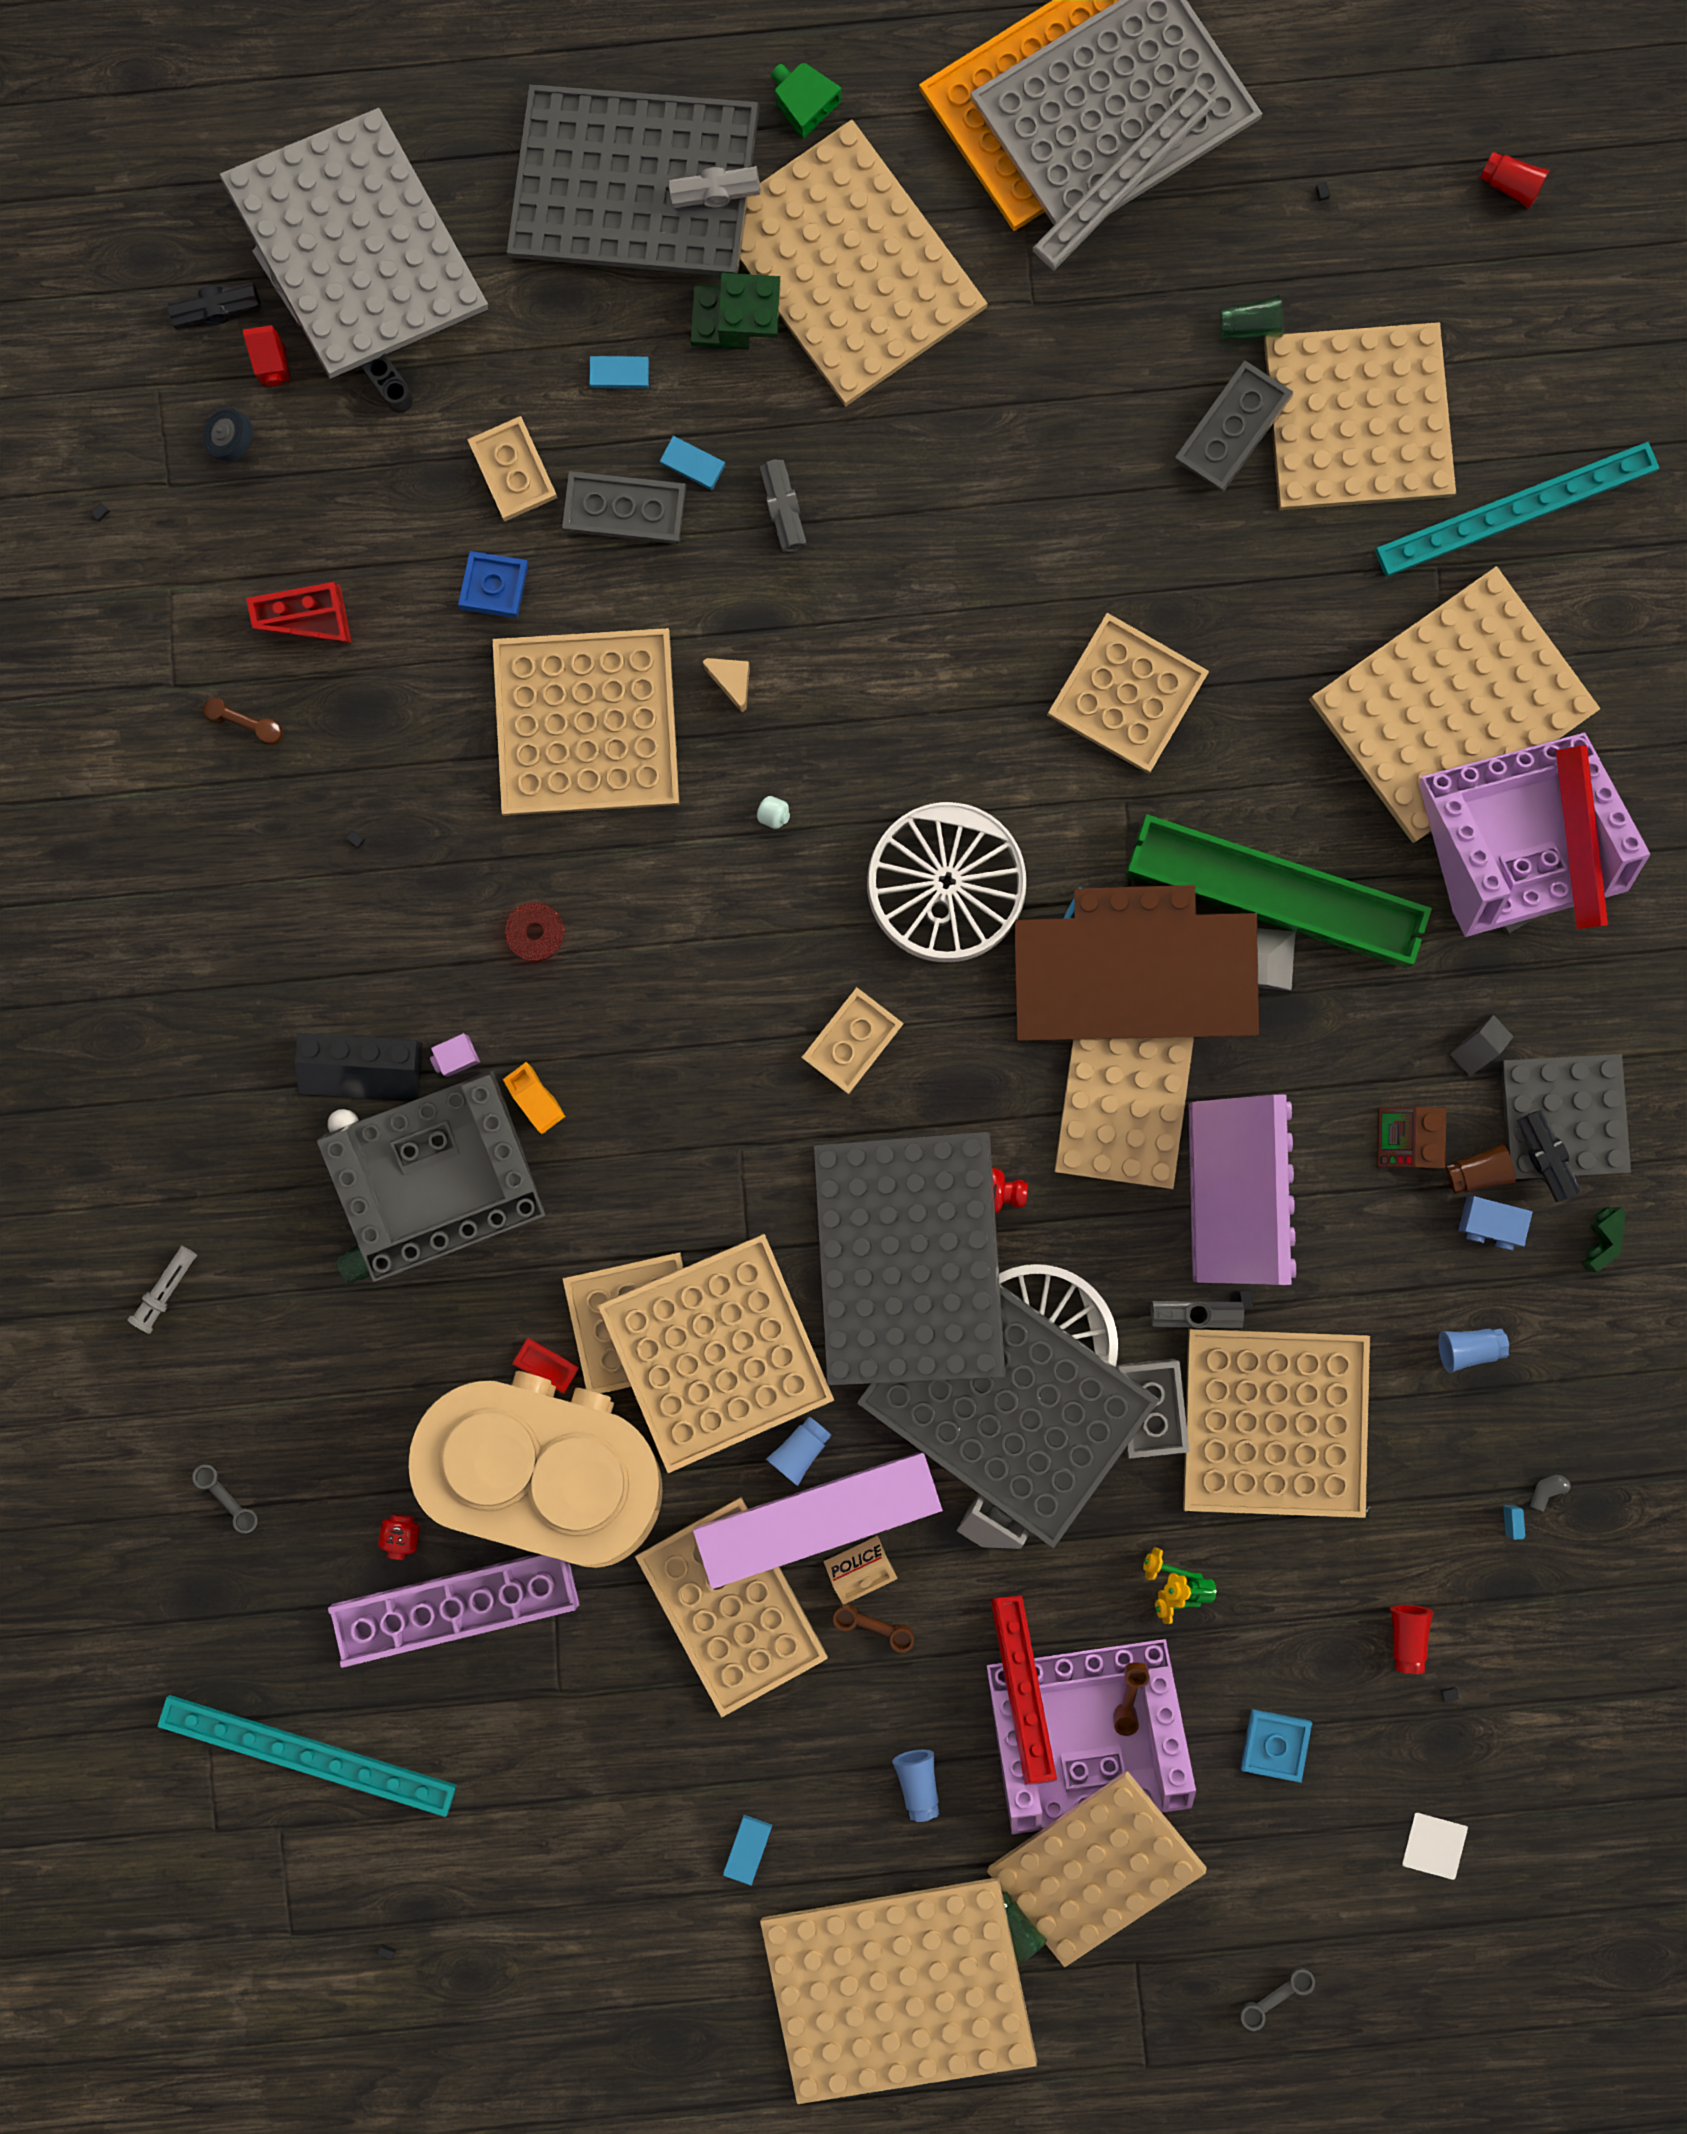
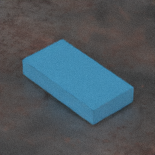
M590 356V388L649 389V357Z
M673 436L660 460V465L713 490L725 467V462Z
M743 1815L723 1876L752 1886L772 1824Z

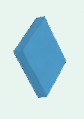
M1251 1709L1240 1769L1244 1772L1302 1783L1312 1722L1306 1719Z

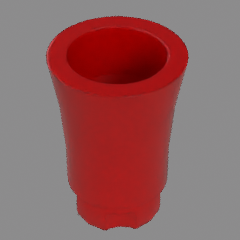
M1493 152L1480 178L1490 183L1489 186L1502 191L1527 209H1530L1550 170L1532 166L1506 154L1503 157V155Z
M1416 1605L1392 1606L1390 1611L1393 1625V1658L1395 1659L1396 1671L1405 1674H1422L1425 1672V1661H1427L1433 1610Z

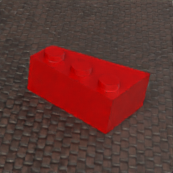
M335 582L246 598L252 628L352 644L341 586Z

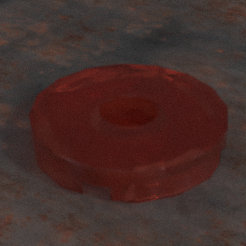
M529 902L519 906L510 914L506 922L505 937L508 946L517 956L527 961L540 962L551 958L564 941L565 927L561 917L552 907L543 903ZM533 924H539L543 928V934L537 940H531L527 936V930Z

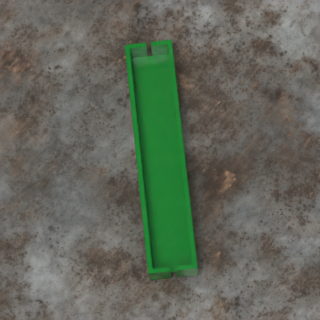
M1148 814L1142 820L1135 842L1136 847L1132 851L1124 875L1154 886L1195 885L1196 900L1239 914L1257 913V920L1405 969L1413 966L1422 941V939L1417 937L1424 934L1432 910L1430 907Z

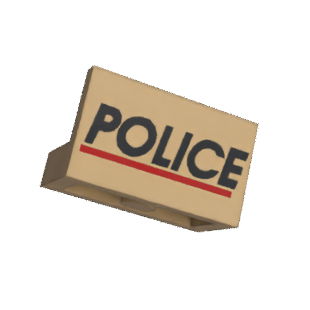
M878 1536L823 1561L842 1604H846L897 1579Z

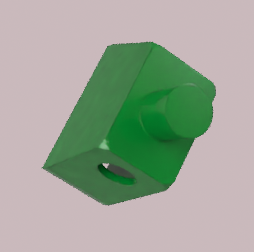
M781 63L771 73V78L779 85L774 91L775 103L802 139L841 103V87L806 63H801L793 72L789 71Z

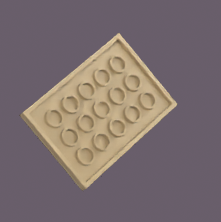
M1194 1038L1072 1040L1054 1172L1173 1189Z
M742 1497L635 1556L721 1718L828 1659L824 1648L780 1567L711 1590L693 1533V1527L747 1510L748 1508Z
M1126 1771L991 1864L987 1872L992 1878L999 1877L1001 1890L1061 1964L1066 1967L1203 1876L1207 1868L1130 1773Z

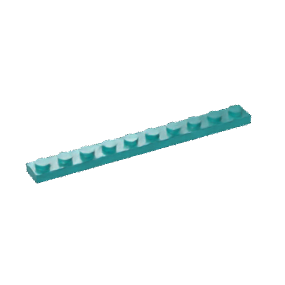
M1646 442L1377 547L1375 553L1385 577H1389L1652 474L1659 469V465L1649 442Z
M171 1695L166 1698L157 1726L444 1817L449 1813L457 1787L456 1784Z

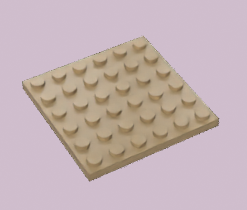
M1440 322L1265 336L1264 349L1267 375L1293 391L1292 398L1271 425L1279 510L1450 498L1456 495Z
M669 628L492 639L501 810L503 816L680 805Z
M765 1234L597 1305L667 1473L834 1401Z
M1188 1329L1186 1426L1189 1453L1184 1455L1183 1510L1366 1518L1370 1336Z

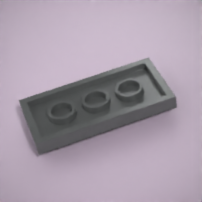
M1244 360L1178 452L1175 461L1224 492L1292 398L1293 391Z
M569 471L562 530L563 532L680 544L686 484Z

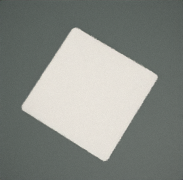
M1415 1813L1402 1863L1403 1866L1454 1880L1468 1827Z

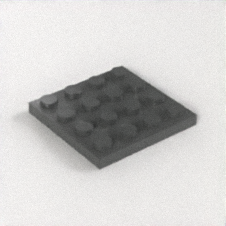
M1622 1054L1500 1061L1506 1147L1513 1163L1516 1179L1544 1178L1531 1163L1528 1154L1530 1148L1516 1121L1541 1109L1555 1137L1559 1138L1569 1154L1568 1164L1574 1176L1631 1173Z

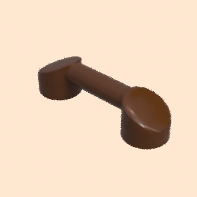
M211 698L204 706V715L211 722L222 723L228 720L255 731L258 738L265 744L275 745L283 737L282 727L274 720L267 718L259 721L229 709L228 705L220 698Z
M852 1604L840 1605L834 1612V1625L841 1631L852 1630L857 1625L890 1638V1645L897 1652L905 1653L913 1647L914 1634L907 1625L897 1624L891 1626L858 1613L857 1608Z
M1139 1662L1129 1663L1124 1666L1126 1681L1122 1704L1117 1706L1113 1715L1115 1730L1123 1736L1133 1735L1139 1728L1137 1711L1134 1707L1138 1688L1144 1687L1150 1680L1147 1665Z

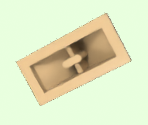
M706 658L702 662L706 672L741 712L745 711L750 672L749 662Z

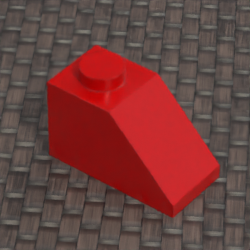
M271 325L244 329L243 335L254 374L260 383L274 387L281 385L284 381H291L286 346L274 327Z

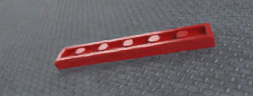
M1580 745L1556 750L1576 929L1607 926L1608 921L1587 745Z
M1022 1595L994 1598L991 1600L1024 1782L1025 1785L1054 1782L1057 1780L1023 1598Z

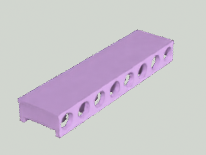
M916 1452L693 1527V1533L712 1590L943 1510L924 1453Z
M533 1554L334 1603L328 1607V1612L332 1617L341 1656L340 1665L343 1668L574 1611L580 1605L570 1563L541 1554Z

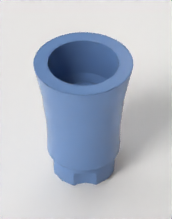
M1503 1329L1462 1332L1441 1331L1439 1334L1440 1357L1448 1373L1482 1363L1494 1362L1509 1356V1341Z
M808 1417L803 1426L799 1425L792 1435L766 1460L798 1486L812 1462L825 1447L823 1443L830 1438L831 1434L811 1417Z
M921 1749L908 1751L896 1756L892 1763L901 1784L910 1820L925 1822L936 1818L939 1815L937 1805L939 1799L934 1773V1752Z

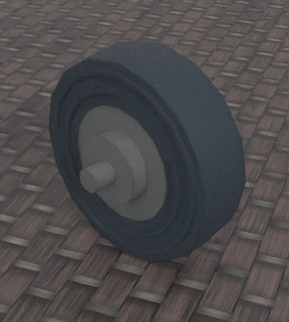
M234 408L217 410L210 416L204 427L203 445L206 451L220 461L232 462L239 459L246 453L253 436L252 424L249 418Z

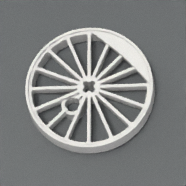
M953 802L933 803L908 812L893 823L881 837L873 851L868 867V899L874 917L881 929L903 950L930 961H964L977 957L995 947L1015 925V920H1018L1022 911L1026 895L1025 865L1016 841L1009 831L993 816L966 804ZM918 819L935 821L942 867L913 821ZM940 822L958 826L949 866H947ZM909 824L937 870L895 841L893 837ZM962 828L980 832L953 868ZM984 834L1000 838L1004 842L1000 847L958 871ZM890 843L931 874L879 861L886 846ZM1007 848L1015 865V868L962 876ZM881 868L931 881L877 889L876 873L877 869ZM1017 874V894H1009L964 882ZM945 876H950L951 882L955 883V885H950L948 889H944L943 883L939 882V880H944ZM932 887L887 915L884 914L879 903L878 895ZM962 888L1014 900L1015 903L1007 920H1004ZM936 892L904 936L891 925L889 919ZM958 893L1002 924V927L989 939H985ZM952 896L974 929L981 944L965 950L960 949ZM940 903L947 907L948 915L945 918L940 919L933 916L931 909L935 904ZM925 915L934 924L929 948L921 947L908 940ZM951 920L955 951H935L933 947L938 927L947 924Z
M1024 1265L999 1274V1284L1018 1276L1023 1300L1028 1305L1029 1301L1023 1276L1026 1274H1045L1039 1313L1043 1316L1050 1277L1057 1276L1069 1281L1071 1286L1049 1319L1053 1323L1074 1289L1078 1287L1084 1309L1059 1327L1065 1329L1086 1314L1090 1331L1071 1336L1075 1339L1092 1336L1095 1353L1116 1367L1118 1338L1115 1323L1105 1301L1089 1283L1067 1270L1049 1265Z

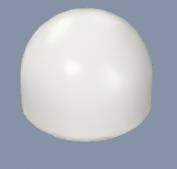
M339 1109L330 1115L327 1125L329 1132H332L359 1120L352 1111Z

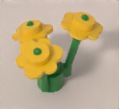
M1155 1547L1146 1556L1143 1566L1146 1571V1580H1155L1160 1570L1172 1573L1168 1577V1584L1165 1585L1164 1591L1160 1590L1158 1592L1159 1599L1155 1601L1156 1613L1159 1618H1162L1164 1624H1172L1173 1610L1200 1607L1201 1603H1213L1216 1597V1585L1212 1579H1203L1201 1573H1191L1163 1564V1550Z

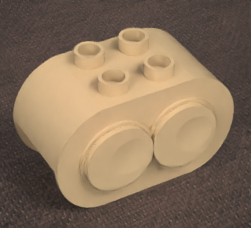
M516 1371L512 1386L497 1381L468 1383L446 1393L427 1410L418 1424L412 1439L409 1454V1477L419 1505L430 1518L440 1525L591 1568L606 1567L627 1558L642 1545L653 1529L662 1503L661 1472L651 1448L640 1432L623 1418L611 1414L614 1403L610 1401L611 1397L590 1390L575 1388L572 1401H564L553 1397L556 1386L551 1385V1380L526 1372Z

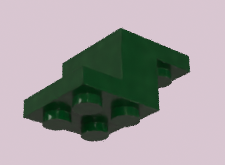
M721 273V286L694 285L691 346L749 349L750 337L777 338L781 277Z

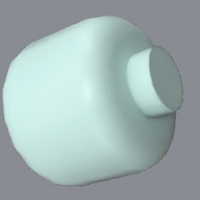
M773 796L766 797L758 808V821L773 829L780 828L790 818L788 804Z

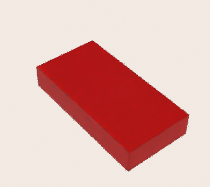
M529 1337L512 1363L529 1374L551 1380V1385L556 1386V1390L563 1394L567 1391L580 1368Z

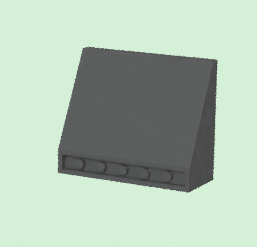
M493 1070L360 1120L341 1129L326 1133L317 1140L373 1282L546 1215Z

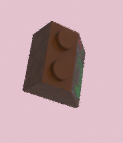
M1378 1107L1377 1167L1445 1168L1446 1108Z

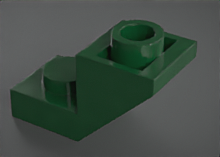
M1607 1206L1595 1214L1596 1220L1589 1225L1604 1245L1599 1243L1586 1252L1588 1257L1581 1263L1588 1272H1599L1621 1254L1626 1213L1622 1207L1610 1208Z

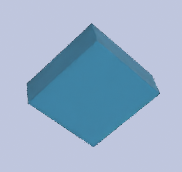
M1503 1505L1506 1536L1514 1540L1524 1539L1523 1509L1515 1505Z

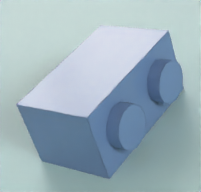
M1469 1196L1466 1197L1458 1231L1467 1233L1466 1239L1484 1243L1486 1238L1496 1241V1247L1513 1251L1514 1246H1525L1533 1211Z

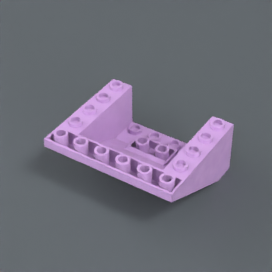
M1586 733L1421 777L1419 787L1451 907L1465 937L1574 907L1556 750L1580 745H1587L1605 898L1629 891L1649 858L1650 852Z
M1265 1095L1188 1103L1193 1282L1291 1285V1278L1296 1277L1295 1259H1291L1290 1246L1295 1245V1229L1290 1227V1215L1294 1214V1197L1289 1196V1183H1293L1294 1171L1293 1165L1288 1164V1152H1292L1293 1138L1291 1133H1287V1120L1292 1118L1291 1102L1286 1101V1095Z
M1166 1639L1034 1658L1057 1775L1056 1781L1025 1785L1003 1664L987 1665L1012 1835L1042 1830L1126 1771L1130 1773L1161 1813L1192 1808L1196 1788ZM1139 1662L1147 1665L1150 1680L1147 1685L1138 1688L1134 1707L1137 1711L1139 1728L1133 1735L1123 1736L1115 1730L1113 1715L1117 1706L1122 1704L1126 1688L1124 1666L1129 1663Z

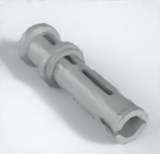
M182 1245L180 1246V1249L151 1293L147 1292L143 1295L142 1304L134 1316L130 1315L127 1319L132 1325L150 1334L153 1328L151 1326L159 1314L166 1311V1306L168 1305L166 1301L181 1281L193 1260L197 1257V1254Z

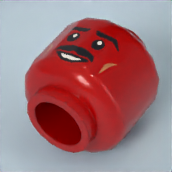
M391 1514L389 1519L382 1521L378 1547L387 1552V1558L404 1560L405 1554H413L417 1550L420 1533L419 1524L414 1522V1517Z

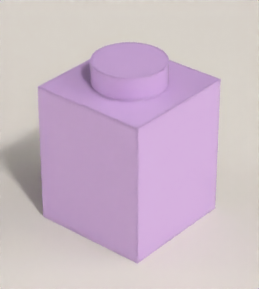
M464 1033L431 1048L434 1056H431L430 1059L437 1073L442 1072L446 1077L480 1063L469 1036Z

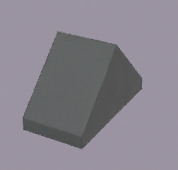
M1492 1015L1457 1046L1449 1056L1468 1076H1471L1500 1055L1514 1036Z

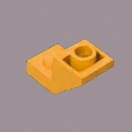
M527 1062L503 1079L514 1100L541 1134L565 1117L556 1099L543 1087L535 1071Z

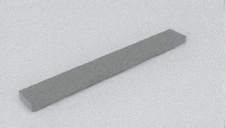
M1194 82L1033 247V252L1054 271L1215 106L1216 100Z

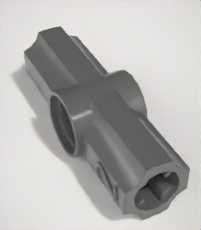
M771 460L759 466L767 494L766 502L772 523H775L782 552L798 551L807 546L799 518L801 514L794 489H791L784 460Z
M1151 1301V1326L1243 1328V1302ZM1195 1306H1200L1204 1310V1317L1200 1322L1194 1323L1190 1318V1311Z

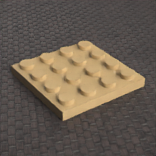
M1107 613L1047 716L1149 774L1209 671Z
M681 1252L563 1278L586 1390L605 1393L631 1387L597 1305L683 1269Z

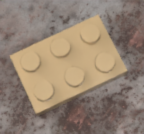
M521 416L467 439L504 522L558 498Z
M856 987L802 1056V1059L847 1094H850L904 1023Z

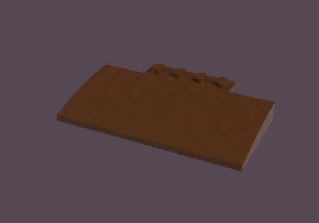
M1195 885L1074 889L1075 918L1015 920L1018 1041L1259 1036L1257 913L1196 915Z

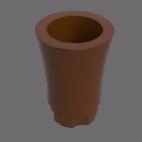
M1504 1144L1473 1157L1457 1161V1164L1446 1166L1448 1182L1454 1194L1516 1183L1513 1163Z

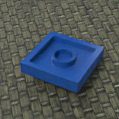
M469 551L458 603L459 609L518 619L528 570V561Z

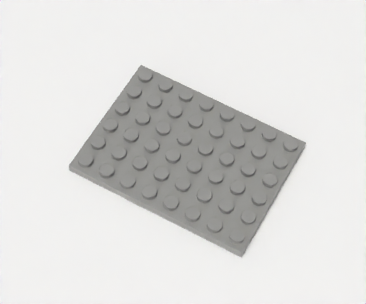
M1119 0L970 93L971 101L1053 225L1090 190L1194 82L1216 100L1215 106L1113 211L1243 131L1262 117V112L1187 0Z
M380 108L220 173L222 183L330 379L379 358L383 354H388L488 310V303Z

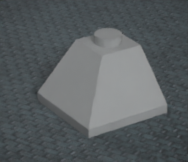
M1257 928L1258 988L1291 991L1295 932Z
M979 1493L969 1506L957 1529L959 1533L985 1548L1021 1549L1030 1532Z

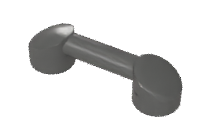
M210 1465L197 1467L192 1475L193 1483L200 1489L210 1490L233 1516V1526L238 1532L243 1534L253 1532L258 1525L256 1513L249 1509H243L218 1482L219 1475L215 1468Z
M1295 1968L1289 1974V1981L1260 2002L1244 2004L1240 2012L1243 2026L1250 2031L1260 2030L1265 2024L1266 2012L1294 1992L1299 1995L1310 1994L1315 1988L1313 1974L1306 1968Z

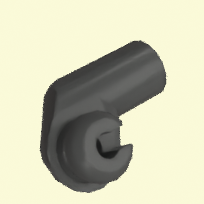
M1553 1475L1541 1479L1537 1483L1530 1507L1544 1512L1549 1497L1569 1492L1571 1487L1569 1480L1562 1475Z

